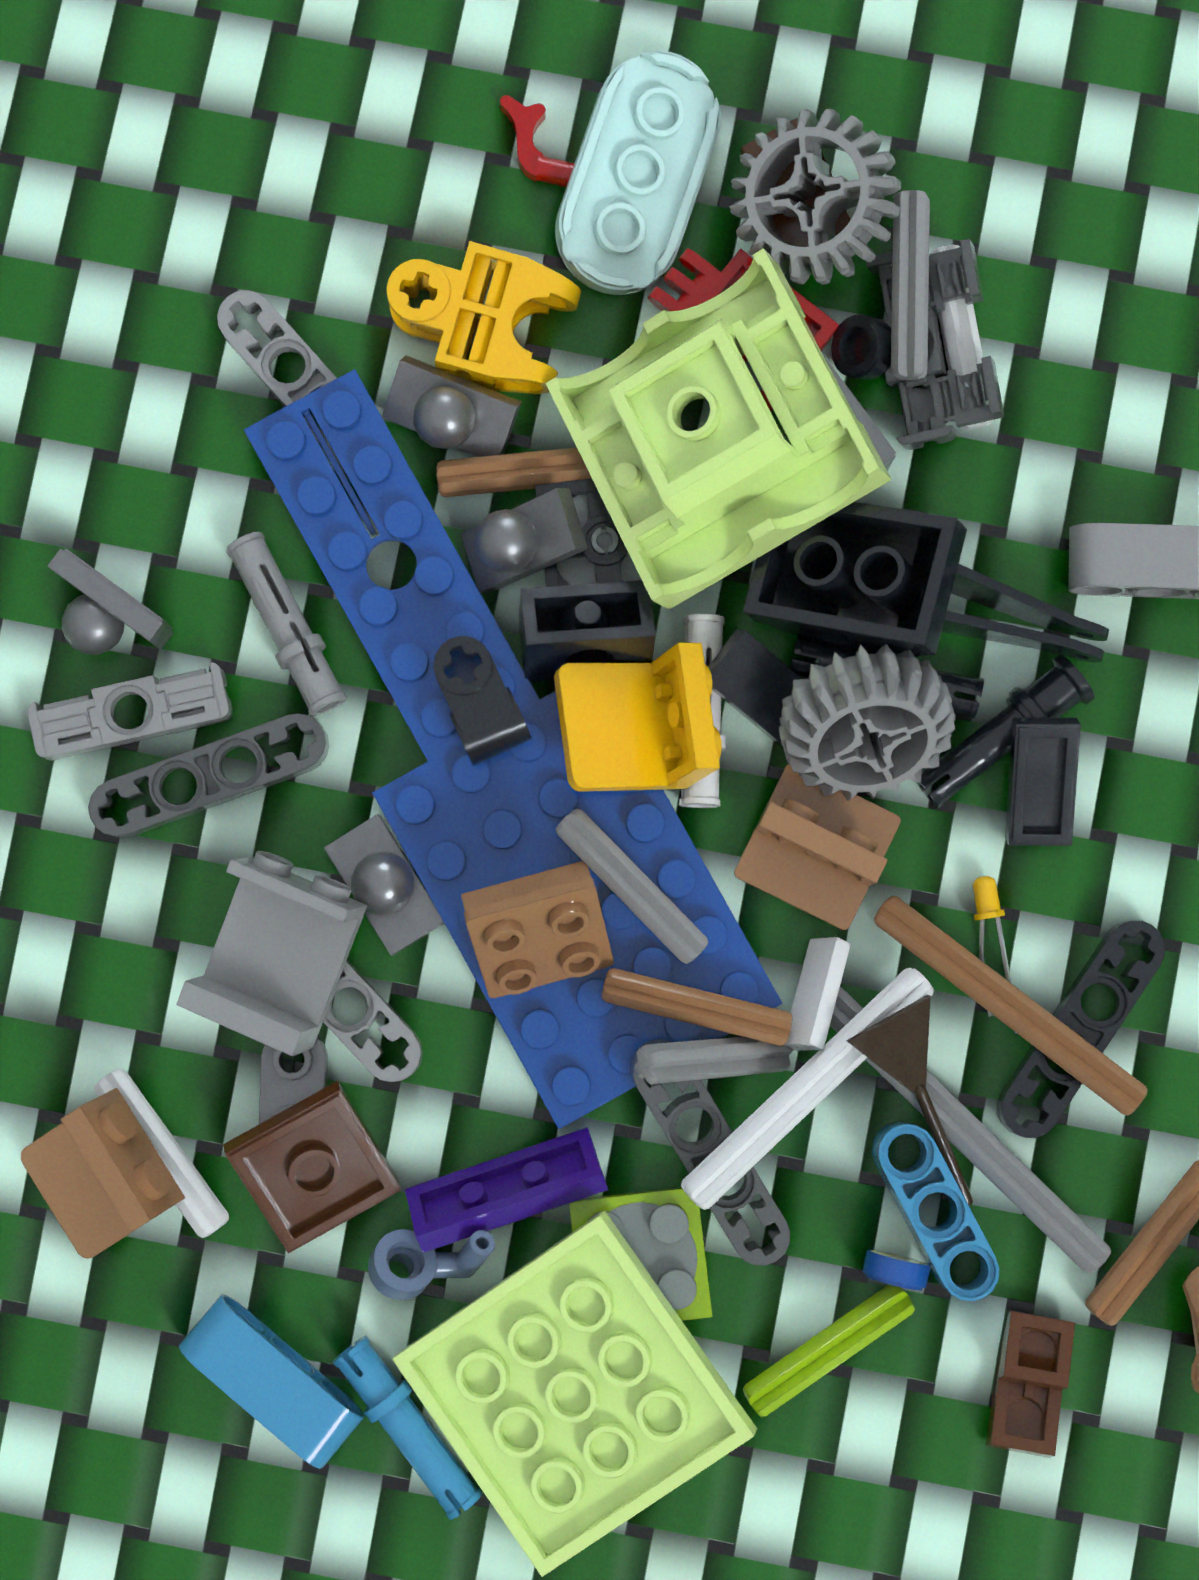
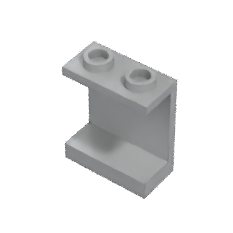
M257 851L255 857L250 856L230 860L226 872L240 878L204 976L184 982L176 1005L283 1053L295 1056L314 1047L368 905L350 898L352 889L339 881L316 875L312 882L291 873L294 864L289 860L269 852Z

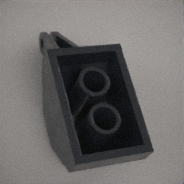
M859 502L851 503L757 558L743 613L756 622L795 635L804 636V638L854 651H858L861 645L868 654H876L887 644L891 651L895 653V656L909 649L914 656L936 655L940 635L943 632L1044 650L1086 662H1102L1104 655L1102 649L1075 639L947 611L951 594L1038 626L1082 639L1106 641L1109 634V629L1105 626L1074 616L959 564L967 528L958 518Z

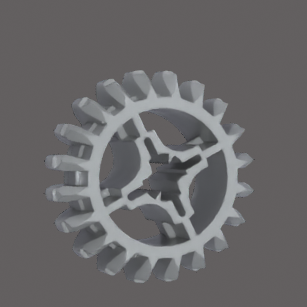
M809 109L800 110L797 129L785 117L776 118L778 137L773 140L763 132L755 134L756 143L763 150L757 158L748 153L740 155V162L750 169L748 178L737 177L731 180L732 188L745 194L744 199L738 200L729 206L731 213L739 218H748L738 227L736 234L739 239L745 242L754 241L749 250V255L752 259L753 254L764 248L779 264L783 274L789 270L791 281L797 284H805L811 272L818 283L823 285L829 284L832 278L833 264L840 274L850 277L855 272V266L851 258L853 255L856 254L868 263L875 260L874 250L867 245L873 236L884 242L891 239V232L879 223L882 216L893 218L899 215V206L884 200L885 196L894 194L901 189V181L895 176L884 175L893 167L895 159L888 151L877 153L882 143V138L873 130L862 134L863 122L854 116H850L841 124L840 114L833 109H826L818 122L813 112ZM821 149H837L848 153L857 168L859 179L849 181L843 176L831 177L829 164L822 160ZM794 161V172L791 178L785 184L775 187L782 172ZM818 185L827 192H825V195L815 198V209H812L805 205L804 202L806 199L815 196V186ZM857 207L847 226L838 235H835V224L839 215L844 210ZM782 213L789 218L798 217L801 231L808 234L809 247L791 246L786 243L775 226L773 215Z
M886 644L876 654H868L860 645L855 656L844 659L834 652L831 665L823 667L811 664L809 679L793 680L792 695L782 699L783 708L781 711L782 717L779 718L781 725L779 727V734L788 764H791L793 772H798L805 786L817 785L824 796L841 790L846 800L849 801L858 792H867L872 800L878 790L891 788L898 793L900 783L907 779L921 782L923 768L939 767L940 753L951 749L950 738L951 732L955 730V714L947 684L942 682L941 676L932 668L929 660L919 661L910 649L895 656V653Z

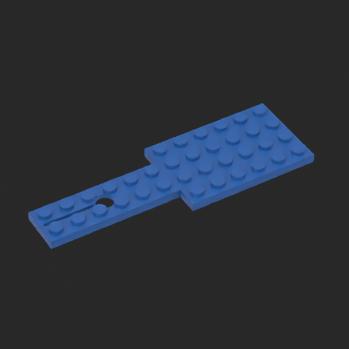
M354 369L244 429L428 761L372 792L558 1129L563 1128L636 1086L630 1073V1064L635 1051L643 1043L653 1039H666L671 1042L721 1039L730 1034L605 1002L602 999L601 993L605 976L609 969L616 968L771 1008H776L783 1004L664 790L579 792L571 788L567 780L556 691L539 699L528 678L525 679L521 665L356 370ZM311 414L314 415V417H315L317 423L319 424V426H320L322 432L324 433V435H325L327 441L329 442V444H330L332 450L334 451V453H335L337 459L339 460V462H340L342 468L344 469V471H345L346 475L348 476V478H349L351 484L353 485V487H354L356 493L358 494V496H359L361 502L363 503V505H364L366 511L368 512V514H369L371 520L373 521L375 527L377 528V530H378V532H379L380 535L376 536L375 538L371 539V537H370L369 533L367 532V530H366L364 524L366 525V527H367V529H368V531L370 532V534H371L372 537L377 534V532H376L374 526L372 525V523H371L369 517L367 516V514H366L364 508L362 507V505H361L359 499L357 498V496H356L354 490L352 489L350 483L348 482V480H347L345 474L343 473V471H342L340 465L338 464V462H337L335 456L333 455V453H332L330 447L328 446V444H327L325 438L323 437V435H322L320 429L318 428V426H317L316 422L314 421V419H313V417H312ZM310 427L312 428L314 434L316 435V437H317L319 443L321 444V446H322V448H323L325 454L327 455L329 461L331 462V464H332L334 470L336 471V473H337L339 479L341 480V482H342L344 488L342 487L340 481L338 480V478H337L335 472L333 471V469H332L330 463L328 462V460H327L325 454L323 453V451H322L320 445L318 444V442H317L315 436L313 435V433H312ZM388 541H396L408 546L415 554L417 561L415 575L407 585L394 590L377 586L369 578L367 572V561L372 550ZM459 636L472 637L484 644L495 663L505 687H509L532 737L531 740L473 766L449 715L452 711L439 686L433 668L435 654L440 646L450 638ZM462 650L451 654L453 666L445 670L448 679L459 676L463 680L464 685L474 682L476 680L474 669L482 664L479 657L467 658ZM578 808L590 817L708 939L707 947L692 962L688 964L681 962L589 868L597 891L614 964L610 967L596 970L587 976L571 977L532 988L522 994H509L498 998H490L464 918L465 909L461 894L582 861L556 833L557 825L572 810Z

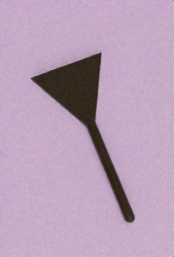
M927 994L846 1041L916 1096L933 1139L966 1202L970 1206L973 1203L972 1195L926 1089L931 996Z

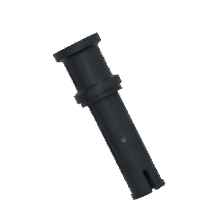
M1058 654L1051 661L1052 668L1024 690L1019 687L1014 688L1009 692V697L1006 699L1008 707L992 717L946 755L939 758V767L926 768L922 771L921 782H916L922 791L942 776L946 777V781L926 796L936 808L940 809L947 800L1007 753H1010L1013 717L1059 718L1076 704L1081 702L1088 705L1095 699L1094 692L1089 683L1068 658Z

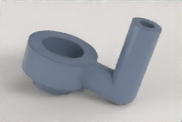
M407 1229L395 1230L386 1234L372 1251L368 1261V1274L374 1287L384 1296L394 1300H409L421 1294L433 1278H469L473 1276L494 1250L495 1240L489 1232L479 1230L472 1234L459 1252H435L433 1249L423 1253L414 1231ZM392 1261L403 1263L408 1269L409 1276L407 1278L397 1277L391 1272L389 1263Z

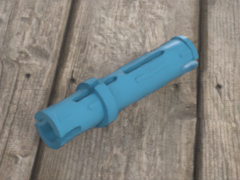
M363 1336L355 1342L354 1347L350 1345L332 1363L341 1370L366 1404L367 1408L363 1413L371 1423L378 1420L444 1509L448 1519L452 1520L461 1514L459 1509L461 1507L464 1511L469 1509L482 1496L483 1492L479 1487H476L409 1397L413 1389L404 1379L398 1382L369 1343L368 1337Z

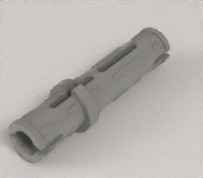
M260 531L249 533L228 545L226 553L231 557L256 609L259 611L279 650L275 658L280 668L289 670L309 709L310 716L315 717L327 713L344 703L347 696L341 690L322 653L326 645L320 634H313L292 595L289 585L286 583L264 541L263 533Z

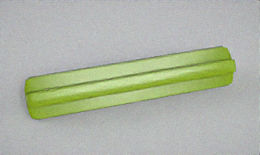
M888 1284L745 1384L743 1392L746 1399L759 1416L769 1415L912 1315L915 1310L913 1302L902 1287Z

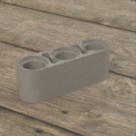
M1085 523L1069 527L1068 592L1091 596L1199 599V526Z

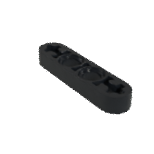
M1125 921L1114 925L1105 934L1052 1015L1103 1053L1161 966L1165 956V943L1161 933L1153 925L1144 921ZM1138 934H1141L1145 938L1141 949L1148 956L1145 962L1134 960L1128 963L1120 975L1124 978L1132 979V984L1127 989L1118 978L1099 972V968L1103 962L1109 969L1117 968L1125 955L1124 948L1118 944L1120 938H1135ZM1095 983L1107 986L1115 998V1007L1112 1014L1101 1021L1089 1018L1081 1006L1083 992ZM1032 1045L1002 1089L997 1100V1115L1001 1124L1009 1132L1024 1138L1040 1137L1047 1134L1056 1125L1082 1083L1069 1073L1059 1074L1054 1072L1047 1063L1046 1055ZM1034 1067L1044 1079L1061 1084L1063 1088L1058 1096L1052 1090L1045 1089L1036 1104L1037 1108L1043 1112L1041 1119L1038 1122L1027 1119L1020 1126L1015 1121L1019 1115V1110L1012 1103L1017 1095L1029 1098L1040 1084V1082L1028 1078L1029 1073Z

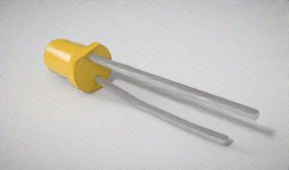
M980 876L973 881L972 885L977 911L976 914H973L974 921L980 920L979 959L985 963V919L995 918L1005 977L1011 983L1000 916H1005L1004 909L1000 908L995 879L990 876Z

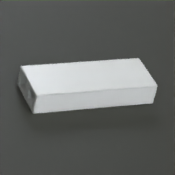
M838 937L810 939L790 1012L792 1015V1027L785 1046L796 1051L824 1050L851 946L850 943Z

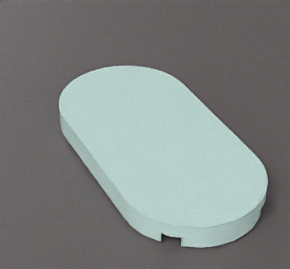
M656 50L641 53L639 57L631 58L627 62L624 61L610 73L597 97L558 210L555 224L556 243L564 264L580 282L596 291L611 295H626L646 289L669 269L676 258L718 136L721 112L717 97L714 99L713 92L708 86L710 81L696 64L681 55Z

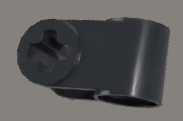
M466 636L450 638L443 643L435 654L433 668L439 686L452 711L449 715L473 766L531 740V734L509 687H505L495 663L484 644L475 638ZM460 650L463 651L467 658L478 656L482 664L474 669L476 680L464 685L463 680L459 676L448 679L445 674V670L453 666L451 654Z

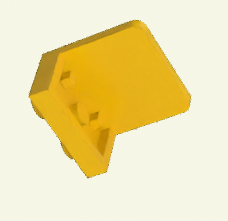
M677 643L652 663H566L555 672L554 683L567 780L574 790L584 792L687 789L720 768L719 758L722 742L720 733L713 723L710 703L712 675L709 667L704 663L702 643Z

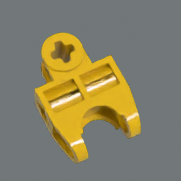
M469 241L461 271L424 259H412L400 264L391 273L387 283V297L392 319L396 326L405 334L439 343L435 357L436 368L493 391L527 394L549 393L545 383L558 376L557 370L543 362L531 359L533 352L524 349L517 342L513 333L518 323L529 315L536 313L548 314L549 309L566 312L575 311L581 296V290L575 283L528 257ZM493 273L485 304L483 305L491 274ZM420 289L429 291L430 300H423L420 309L410 307L409 298H416ZM476 327H478V328H477V331H476L475 338H474V342H473V345H472V348H471V352H470V355H469V359L467 360V356H468V353H469V350H470V346H471V343H472V339H473V336H474V332H475Z

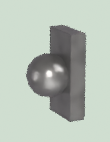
M405 355L399 362L382 418L416 431L420 439L431 447L443 449L455 447L478 457L503 455L522 402Z
M555 488L511 510L504 509L490 513L478 526L461 533L473 576L480 593L494 592L588 549L570 488Z
M60 548L48 564L51 570L84 594L78 596L67 605L62 617L63 634L73 649L87 655H99L108 652L120 642L124 632V624L160 650H162L174 634L172 631L173 627L68 549L62 550Z
M379 814L324 847L343 880L352 889L351 892L354 899L368 905L365 915L391 956H394L445 924L421 880Z

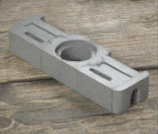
M212 662L209 663L211 672L208 673L204 668L160 678V682L158 678L152 675L91 689L93 699L90 698V695L45 704L43 707L36 702L31 703L28 707V718L35 751L40 757L54 761L226 722L232 718L233 708L231 699L228 698L225 689L228 685L225 672L216 663ZM136 694L142 696L148 706L146 720L135 729L121 728L114 718V709L117 702L127 695Z

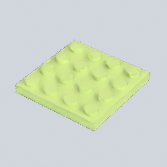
M605 1210L402 1349L392 1359L541 1577L753 1438L757 1430L752 1420Z

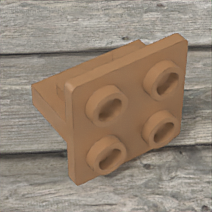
M788 764L734 870V876L840 930H846L850 927L869 886L877 883L888 861L884 856L901 823V819L898 815L858 795H855L849 801L846 800L841 790L824 796L817 785L805 786L798 772H793L791 764Z
M584 861L461 894L465 909L464 918L490 998H498L509 994H522L532 988L571 977L587 976L596 970L604 969L614 964L593 878H591L588 865Z

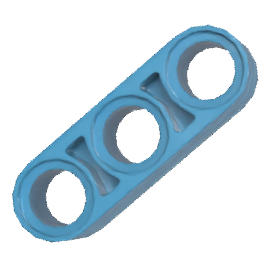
M896 1121L886 1124L877 1132L872 1142V1156L926 1262L931 1265L930 1269L935 1279L946 1291L960 1300L976 1301L985 1298L994 1290L998 1282V1262L934 1139L926 1130L909 1122ZM911 1134L918 1141L920 1147L919 1157L910 1168L903 1170L895 1169L888 1158V1147L897 1136ZM935 1192L944 1193L950 1204V1213L946 1221L935 1227L924 1226L919 1217V1205L927 1195ZM965 1251L975 1252L981 1263L979 1274L971 1283L964 1285L955 1284L949 1273L953 1258Z
M220 1295L179 1344L181 1353L195 1368L295 1454L316 1468L321 1469L325 1466L365 1417L359 1406L348 1395L250 1311L227 1295Z

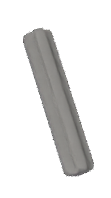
M906 190L897 192L893 198V203L899 206L900 211L897 217H893L891 373L896 379L918 380L925 378L927 375L930 200L924 191Z
M578 808L572 810L557 825V835L681 962L686 964L692 962L707 947V937L583 810Z
M746 1037L646 1044L637 1051L638 1063L634 1066L637 1077L645 1078L650 1084L777 1073L785 1071L791 1065L789 1055L794 1050L785 1045L778 1046Z

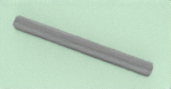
M842 987L839 988L830 1026L837 1033L863 1009ZM865 1059L923 1115L916 1096L870 1059ZM927 1071L926 1089L947 1139L1083 1271L1091 1274L1099 1269L1110 1256V1247Z

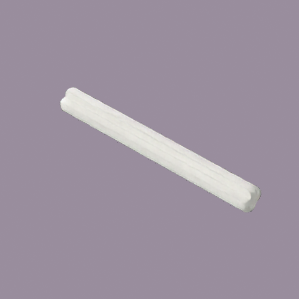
M904 969L825 1044L824 1050H819L682 1180L681 1186L686 1195L698 1207L704 1210L709 1209L867 1058L846 1040L927 994L933 995L934 989L925 976L916 969Z

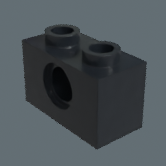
M642 580L520 588V644L524 676L530 682L554 680L555 672L566 663H652L656 633L651 598Z

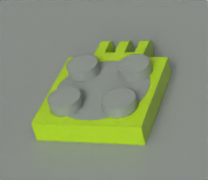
M682 1187L583 1198L569 1203L572 1232L604 1210L606 1211L682 1321L713 1317L700 1207L686 1195Z

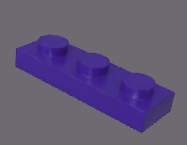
M588 1127L406 1188L405 1192L415 1236L424 1253L471 1237L476 1231H489L607 1191L608 1188Z

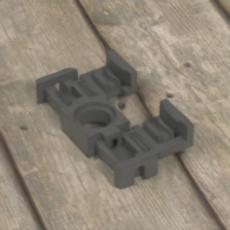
M970 239L960 241L961 247L929 255L928 308L936 307L937 312L944 311L945 302L965 298L966 305L984 301L975 248ZM892 252L876 255L875 260L867 262V268L872 275L879 273L887 318L884 321L891 328ZM928 309L929 345L927 375L925 378L918 380L896 379L891 373V364L885 371L886 382L891 388L899 387L907 435L896 438L908 450L923 448L924 442L935 441L938 444L952 441L957 435V430L952 425L946 426V423L949 421H956V426L959 428L1004 418L994 360L991 356L982 357V363L976 364L978 372L962 376L957 375L955 369L946 372L937 315L932 309ZM924 385V387L914 389V386Z

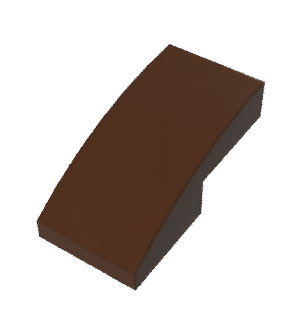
M1015 1311L1008 1313L993 1390L986 1440L987 1447L1047 1458L1055 1456L1062 1390L1067 1389L1069 1385L1075 1322Z

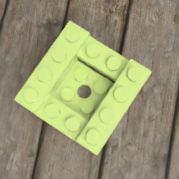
M764 248L752 255L753 261L749 269L736 283L724 292L688 309L679 311L663 310L642 323L643 330L639 338L614 360L588 373L569 378L555 377L545 383L651 600L667 609L680 604L892 480L866 429L855 417L804 320L806 316L779 264ZM744 354L791 444L784 439L742 358ZM696 399L708 400L710 414L706 423L694 431L683 430L681 414L685 406Z

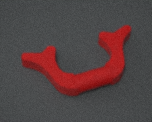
M508 95L502 96L500 99V109L515 129L517 159L521 171L534 182L541 181L567 187L575 163L546 157L533 144L535 132L546 118L545 106L537 103L525 107Z

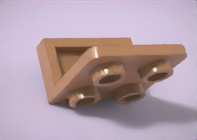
M118 1088L79 1106L61 1118L62 1123L25 1147L21 1152L22 1164L77 1253L83 1258L88 1259L96 1256L186 1198Z

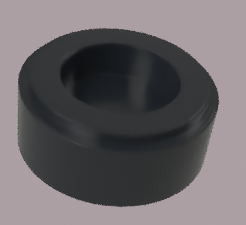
M853 315L846 318L834 333L831 345L832 359L838 371L846 377L872 380L881 376L891 364L890 326L880 318L867 315Z

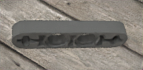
M300 713L286 715L104 782L96 788L90 797L88 805L90 819L94 826L104 834L118 838L136 836L311 772L319 767L327 757L329 750L328 735L322 725L308 715ZM295 727H299L305 735L315 734L316 742L307 746L309 757L300 760L293 752H286L275 756L274 759L281 768L270 773L269 757L258 743L259 739L269 736V745L274 749L291 741L289 731ZM243 747L250 749L256 757V772L245 782H230L225 777L222 769L224 757L235 748ZM175 770H189L197 782L196 794L185 804H171L163 794L165 778ZM149 780L150 796L155 805L160 809L159 814L151 816V807L144 804L127 812L129 822L123 826L118 820L105 817L104 810L113 806V799L111 797L113 794L118 792L122 798L127 800H134L145 796L146 793L140 787V783Z
M653 1039L643 1043L635 1051L631 1059L630 1073L634 1084L686 1170L690 1173L733 1132L701 1080L675 1082L682 1093L690 1084H693L696 1090L693 1093L677 1097L664 1111L660 1110L659 1103L671 1100L661 1083L650 1084L644 1078L637 1077L634 1066L638 1063L637 1051L646 1044L671 1043V1041L666 1039ZM690 1108H701L707 1111L711 1117L709 1133L703 1139L696 1142H687L681 1139L676 1132V1121L679 1115ZM752 1167L744 1175V1182L741 1188L735 1194L722 1196L710 1209L740 1257L753 1265L766 1266L777 1262L785 1254L790 1244V1230L754 1167ZM757 1193L761 1196L760 1200L750 1202ZM748 1203L761 1224L767 1226L773 1222L775 1223V1226L768 1231L771 1242L762 1248L755 1241L743 1243L751 1234L738 1209L743 1208ZM737 1210L730 1219L725 1217L726 1212Z

